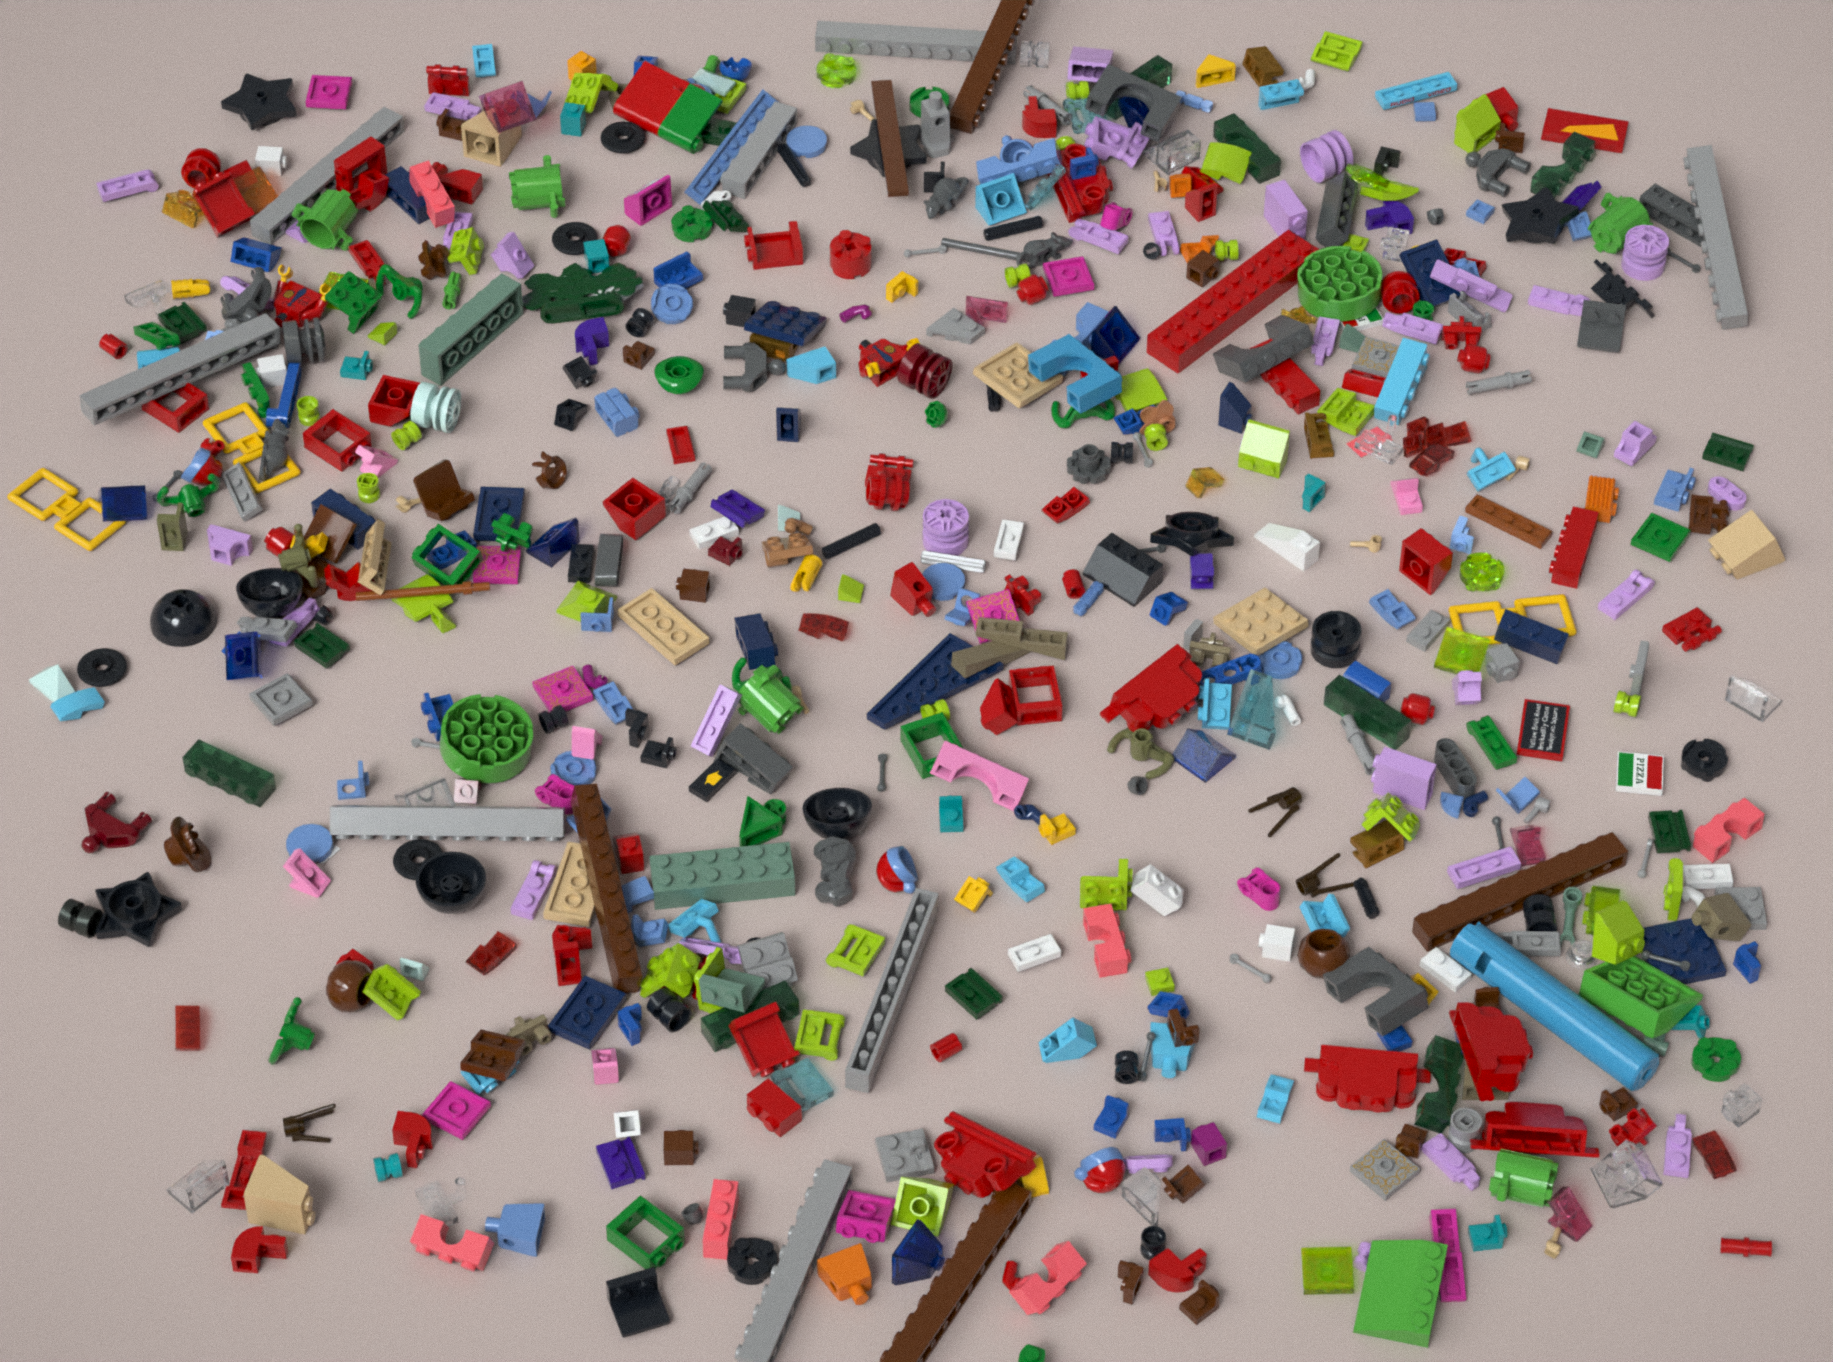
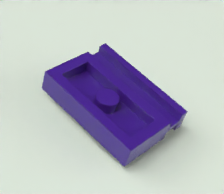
M1595 181L1593 184L1587 183L1577 186L1562 203L1578 206V209L1581 210L1602 186L1598 181Z
M733 489L718 496L717 500L712 499L710 505L712 509L742 528L747 523L751 524L763 518L765 512L763 508Z
M627 1136L625 1140L620 1141L617 1139L596 1146V1153L611 1189L635 1183L637 1179L645 1180V1172L630 1136Z

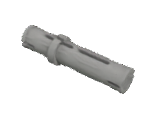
M1032 85L1026 87L1031 93L1024 90L1023 95L1026 98L1028 96H1036L1038 108L1055 109L1057 120L1063 125L1070 123L1065 117L1072 120L1071 113L1058 106L1049 99L1047 94L1039 92Z
M1530 371L1505 372L1501 376L1467 381L1466 389L1469 388L1467 393L1471 395L1505 387L1511 389L1516 385L1529 384L1532 381L1531 376L1528 377Z
M700 463L685 485L679 487L676 491V496L668 504L671 512L677 507L674 514H679L685 504L691 502L693 494L712 472L709 464L703 469L706 463Z
M1352 714L1345 715L1340 720V723L1347 734L1346 739L1353 745L1366 774L1372 775L1376 769L1373 767L1375 758L1365 741V734L1358 727Z

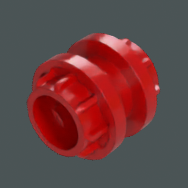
M206 148L194 149L187 155L182 166V178L187 185L195 189L198 183L202 181L208 183L213 180V176L221 171V161L216 153Z
M1395 271L1386 275L1382 279V302L1384 307L1396 314L1411 311L1413 305L1419 301V292L1413 276L1404 271Z
M878 471L876 475H870L866 484V502L869 505H873L875 510H882L884 504H889L891 511H898L899 508H904L909 500V480L906 477H902L901 473H893L892 478H886L885 472Z

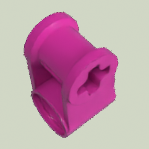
M1115 202L1106 204L1100 225L1110 230H1118L1127 226L1131 221L1133 209L1117 206Z
M551 774L547 778L548 781L535 789V795L541 802L551 807H565V815L573 814L571 797L574 785L567 783L555 774Z
M1255 867L1247 877L1237 880V886L1241 893L1249 897L1262 909L1272 911L1278 908L1280 903V885L1265 874L1262 869Z

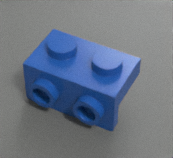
M688 251L659 264L653 269L654 283L659 288L665 284H677L686 289L703 280V274L691 263V254Z
M424 693V702L420 703L421 710L424 716H428V730L430 734L434 733L435 739L438 742L440 741L443 717L453 705L450 694L430 698L429 693Z

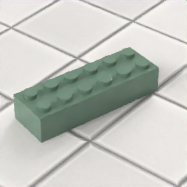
M501 273L469 302L465 303L455 314L451 315L440 327H437L426 339H423L418 345L421 375L442 386L524 314L521 283Z
M790 842L649 856L655 910L693 906L700 899L718 904L795 896V876Z

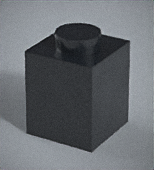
M731 295L728 303L725 302L723 307V315H726V324L744 327L745 322L756 313V299Z

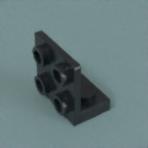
M654 1267L606 1281L607 1299L622 1337L625 1338L670 1324V1318L658 1290L657 1273Z

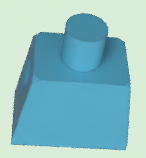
M1151 1022L1150 1032H1154L1156 1035L1151 1045L1152 1067L1162 1069L1161 1074L1163 1077L1174 1078L1176 1070H1187L1195 1044L1175 1047L1167 1024Z

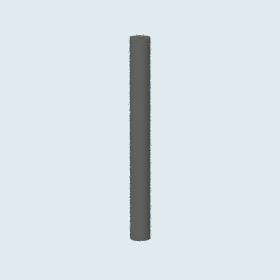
M942 238L941 245L1012 260H1016L1017 255L1020 253L948 238Z

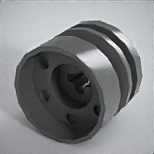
M318 317L313 318V328H309L308 318L304 319V329H299L296 320L282 322L288 365L290 362L301 363L302 365L304 354H307L310 363H314L313 353L318 354L319 362H324L326 345L324 331Z

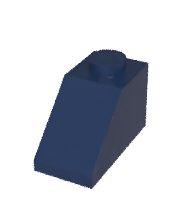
M1232 382L1227 384L1220 395L1218 426L1242 434L1248 420H1253V415L1251 414L1252 405Z
M776 408L777 441L799 442L801 409Z

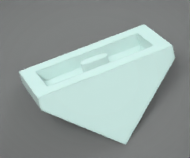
M700 68L692 77L696 83L707 85L712 92L724 97L735 86V81Z
M59 665L47 667L29 679V682L52 702L75 692Z

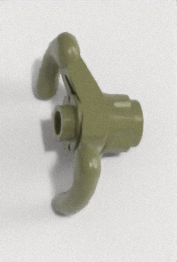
M296 524L294 526L296 542L291 549L284 550L281 554H278L282 571L287 570V572L297 570L308 580L311 588H316L318 586L317 573L314 566L308 567L311 557L309 550L304 549L303 527L301 524Z
M1129 728L1121 730L1114 735L1107 748V751L1112 754L1115 752L1120 741L1127 738L1130 741V755L1133 759L1146 761L1152 758L1163 762L1160 767L1146 773L1145 776L1148 780L1165 774L1174 763V756L1170 752L1158 747L1153 742V735L1150 731L1143 728L1137 729L1134 732Z

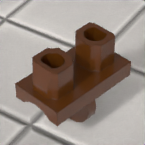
M425 240L422 243L423 252L418 255L420 263L425 265L421 269V275L428 280H432L436 275L443 278L446 275L444 260L448 258L449 250L441 244L433 247Z

